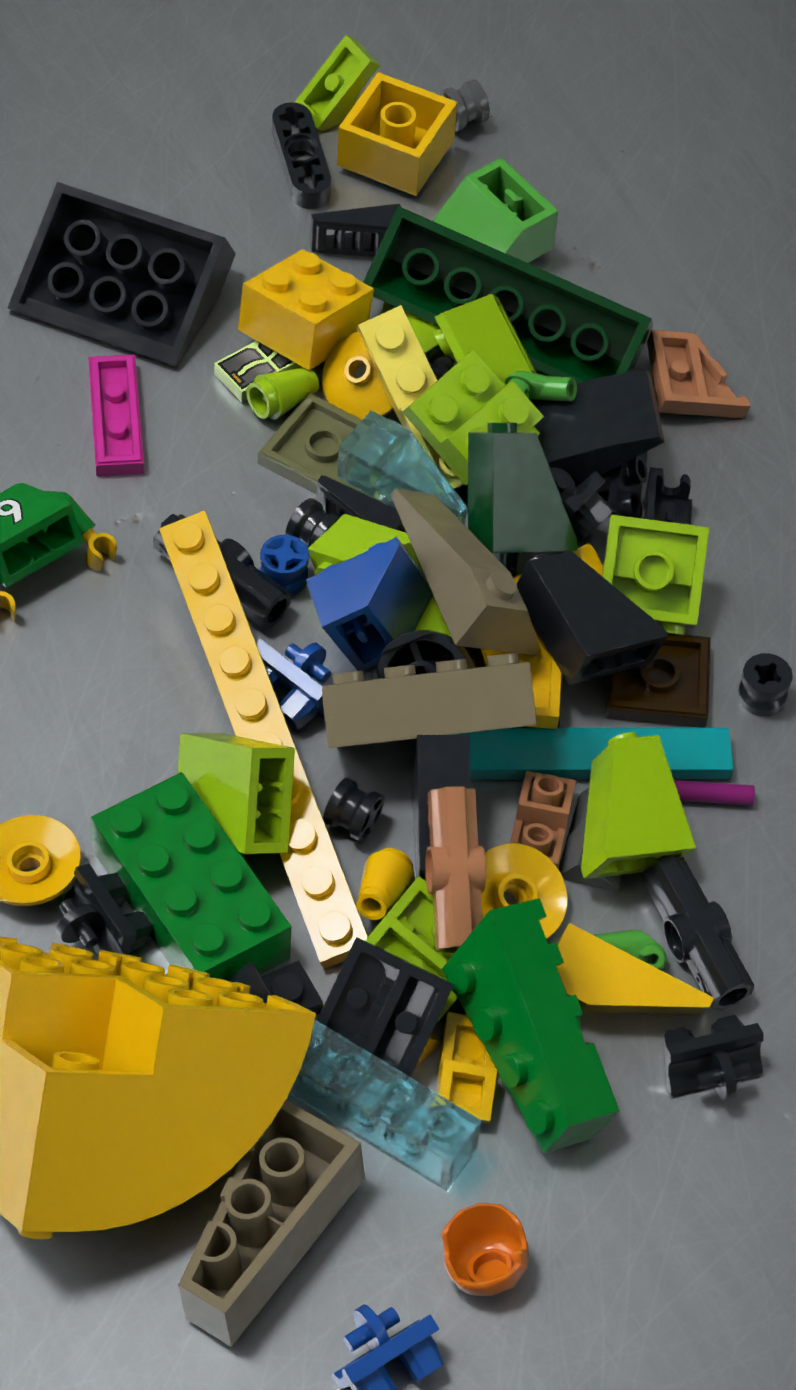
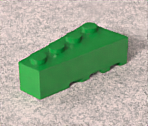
M539 898L489 910L444 965L442 971L447 980L454 984L452 991L456 994L473 1025L476 1035L481 1039L495 1064L501 1080L509 1089L524 1116L527 1127L534 1134L542 1151L547 1153L593 1139L620 1110L595 1044L585 1043L581 1033V1015H583L576 994L567 996L557 969V966L563 964L564 961L557 942L548 944L539 920L547 916Z

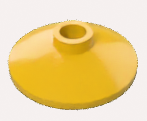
M359 331L348 335L332 349L323 368L322 387L328 403L365 422H370L385 417L394 409L377 376L378 371ZM365 364V374L360 378H355L357 369Z
M40 815L19 816L0 824V902L14 906L39 905L57 898L72 885L76 879L73 874L75 868L81 866V850L76 836L66 825L53 818ZM31 867L37 868L33 871L24 872L26 869Z
M502 844L485 852L486 885L484 892L481 893L483 918L489 910L509 906L504 898V893L512 894L516 898L517 903L540 898L547 917L539 921L546 939L559 928L565 917L568 899L564 879L556 865L542 852L523 844Z

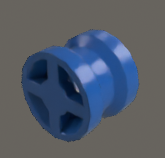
M277 535L268 539L260 550V571L288 590L291 596L300 593L307 584L306 579H308L309 552L306 544L299 538L291 535Z

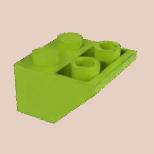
M489 294L435 316L440 329L434 331V335L446 357L451 355L458 363L474 349L504 385L506 378L516 371L537 374L497 296Z

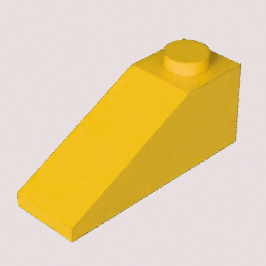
M571 923L567 925L557 944L564 961L563 964L557 966L567 996L576 994L582 1012L702 1015L710 1007L714 999L710 995Z

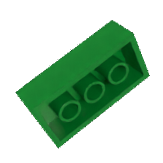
M182 772L90 817L92 851L108 874L118 873L126 885L127 897L125 900L134 912L140 911L145 913L153 925L150 936L170 965L194 969L210 974V978L230 981L250 962L255 965L261 975L290 959L292 926Z

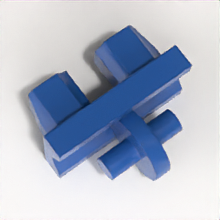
M260 639L256 644L274 691L281 686L289 692L279 703L286 722L294 729L299 730L313 719L316 714L325 720L322 685L312 677L322 684L330 678L331 671L323 666L326 650L317 642L309 644L303 650L292 643L285 651V655L293 661L292 663Z
M363 1304L353 1311V1319L357 1328L345 1335L343 1340L351 1352L366 1343L371 1350L331 1374L340 1390L348 1386L352 1390H397L383 1365L398 1356L413 1383L419 1381L444 1365L437 1345L431 1337L433 1333L439 1330V1327L430 1314L421 1320L413 1322L389 1338L386 1330L400 1322L399 1315L395 1309L390 1307L376 1315L368 1305Z

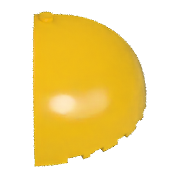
M0 937V1214L18 1229L20 1235L43 1240L52 1238L53 1232L106 1230L143 1221L186 1202L211 1186L234 1167L259 1140L287 1099L304 1061L316 1013L277 995H268L267 1003H264L262 998L249 994L251 987L249 985L210 978L208 973L186 967L170 965L168 966L167 974H165L163 967L141 962V957L100 950L98 960H92V952L70 947L66 944L51 943L49 953H45L34 946L17 944L18 940L16 938Z

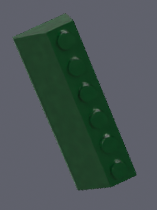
M400 206L397 207L363 283L374 288L373 298L393 307L401 305L405 312L438 327L435 316L493 294L499 298L534 369L548 376L572 377L576 383L628 373L629 370H633L653 328L652 318Z

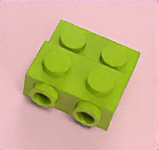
M474 349L402 412L465 485L468 484V432H487V423H517V432L537 433L538 436L540 432L534 426L544 417L513 380L504 385Z
M611 515L602 577L663 626L667 633L684 635L685 628L694 629L698 622L709 527Z

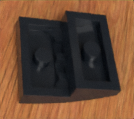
M356 937L313 1027L311 1037L357 1058L359 1062L408 1084L454 984Z

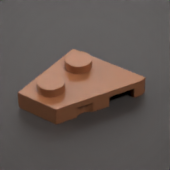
M651 330L646 343L660 412L745 419L751 407L749 400L745 395L737 398L725 383L728 377L727 372L718 361L711 358L708 348L696 333Z

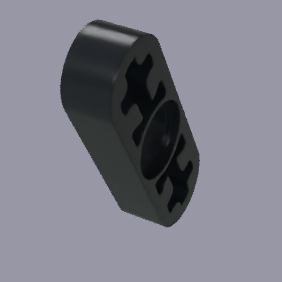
M289 102L281 104L275 108L272 114V135L291 198L296 205L302 208H320L330 200L331 175L312 114L306 106L299 103ZM290 123H293L298 128V133L292 134ZM295 151H307L312 154V157L306 160H297L291 157L290 154ZM311 176L313 188H309V185L305 183V177Z

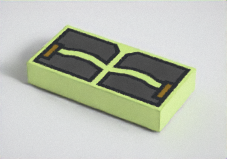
M254 341L215 362L214 375L242 403L248 400L247 387L250 383L254 382L256 376L303 367L262 343Z

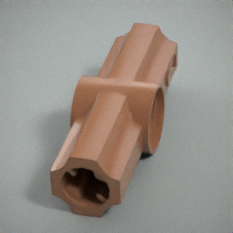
M444 787L428 792L430 847L426 850L425 878L427 891L429 894H433L435 950L438 952L455 953L483 918L481 893L484 892L486 885V859L483 846H478L475 789Z

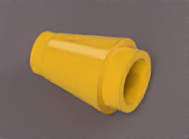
M384 848L367 858L356 901L357 910L362 916L370 920L382 919L414 882L413 863L407 854L395 848Z

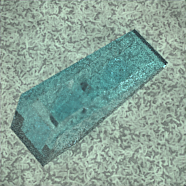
M370 410L339 446L337 477L394 508L396 507L390 495L395 488L435 494L465 525L467 506L412 432L403 428L398 422L386 419Z

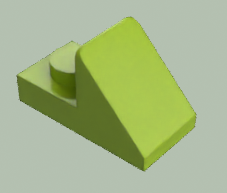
M345 35L294 103L302 104L310 110L315 127L323 132L343 122L360 98L361 94L359 92L376 72L380 64L355 38Z

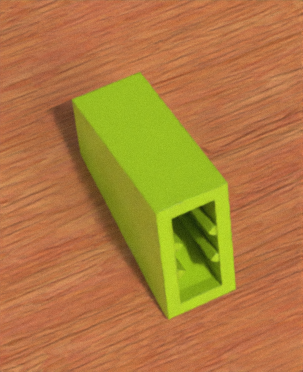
M635 732L619 734L608 741V746L592 760L581 864L584 879L641 873L654 865L658 859L673 854L675 857L685 858L696 849L659 735L638 737Z
M180 733L178 773L182 772L239 853H288L295 748L225 733Z

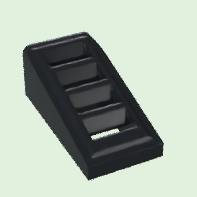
M390 204L311 214V252L375 257L397 207H401V205ZM327 229L334 230V234L326 235Z
M321 475L318 479L316 500L322 504L323 510L326 513H337L340 516L348 514L405 532L396 508L327 476Z

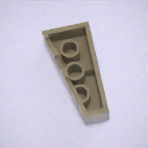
M518 653L487 656V667L468 669L467 659L435 662L436 672L416 674L415 665L384 668L385 678L364 680L363 671L332 674L333 684L321 686L328 748L415 739L417 735H451L537 725L530 662L519 663Z
M285 1100L266 1131L241 1158L233 1177L228 1178L220 1194L221 1203L212 1221H208L178 1284L187 1320L230 1347L235 1344L365 1179L361 1142Z

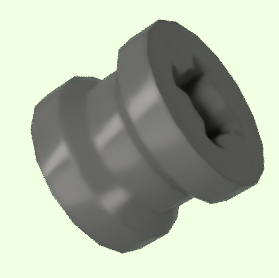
M473 79L464 82L462 87L457 90L450 87L440 91L439 95L458 102L455 132L464 129L469 122L479 124L488 120L490 115L488 98L477 80Z

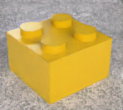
M377 72L339 126L337 166L417 196L454 141L458 102Z
M301 249L243 283L238 330L310 371L326 361L332 349L342 339L358 332L357 327L359 324L370 319L374 288L359 281L352 274L343 272L323 261L316 254Z

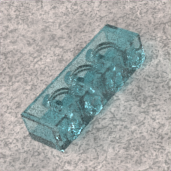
M314 1021L304 1061L289 1095L448 1192L477 1151L481 1120L320 1022Z

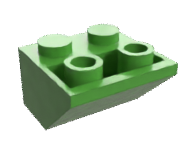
M501 157L467 175L433 221L529 263L554 249L558 210Z

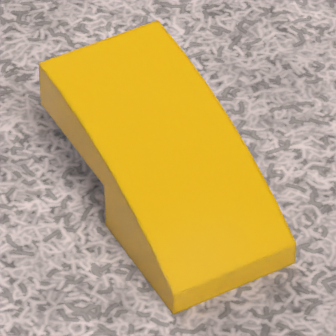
M448 1012L444 1019L435 1114L489 1124L497 1068H495V1064L481 1039L476 1035L468 1016Z

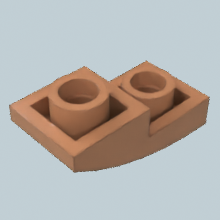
M526 770L510 843L523 844L537 849L546 855L558 868L576 780Z

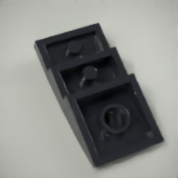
M647 370L600 377L576 383L577 393L572 402L530 400L544 416L534 427L540 432L538 439L549 468L563 469L570 475L572 474L580 484L595 471L602 475L665 442L652 378Z

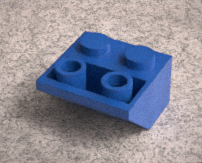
M397 537L387 542L377 543L367 551L342 563L333 564L325 568L323 572L306 579L322 628L357 671H364L377 665L383 655L381 652L389 642L403 633L414 632L433 596L424 573Z

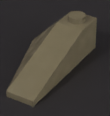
M395 488L390 496L455 646L536 655L541 649L528 610L518 591L517 584L506 567L435 494Z

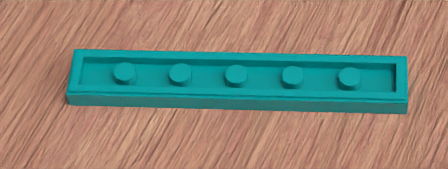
M504 728L451 734L469 735L471 780H524L526 770L572 780H590L592 760L608 746V741L611 738L627 732H635L638 737L659 735L673 779H732L734 771L729 728Z

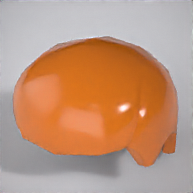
M477 1203L459 1210L442 1231L441 1237L446 1271L451 1282L456 1283L459 1290L469 1295L495 1296L514 1288L528 1267L529 1248L522 1223L516 1215L501 1204Z

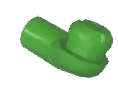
M516 371L505 380V385L513 380L529 400L572 402L577 393V384L572 377L545 376L525 371Z
M626 930L594 935L661 971L667 963V956L663 947L641 930Z

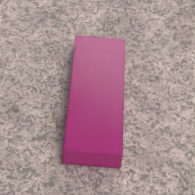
M135 355L88 357L96 476L144 474Z

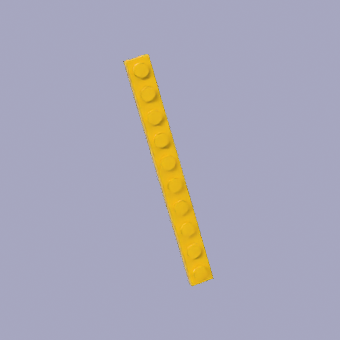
M204 510L161 527L159 531L235 735L295 748L288 853L279 854L323 969L345 961L356 937L366 940L368 935L212 525Z

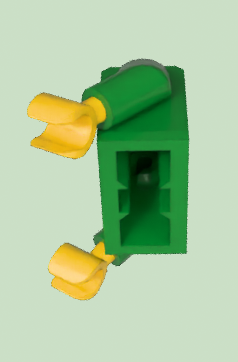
M19 483L0 493V585L2 584L6 588L82 545L84 542L88 546L85 557L86 564L94 571H101L104 560L99 552H104L109 559L114 561L117 551L116 540L110 534L96 533L93 530L96 525L66 492L42 491L28 484ZM0 591V608L7 609L11 613L13 621H16L14 598L9 593Z

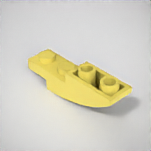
M400 305L359 324L357 329L378 371L377 376L438 491L443 495L465 485L402 413L437 381L402 306Z

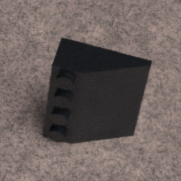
M57 182L7 309L178 368L219 298L236 253L225 237Z

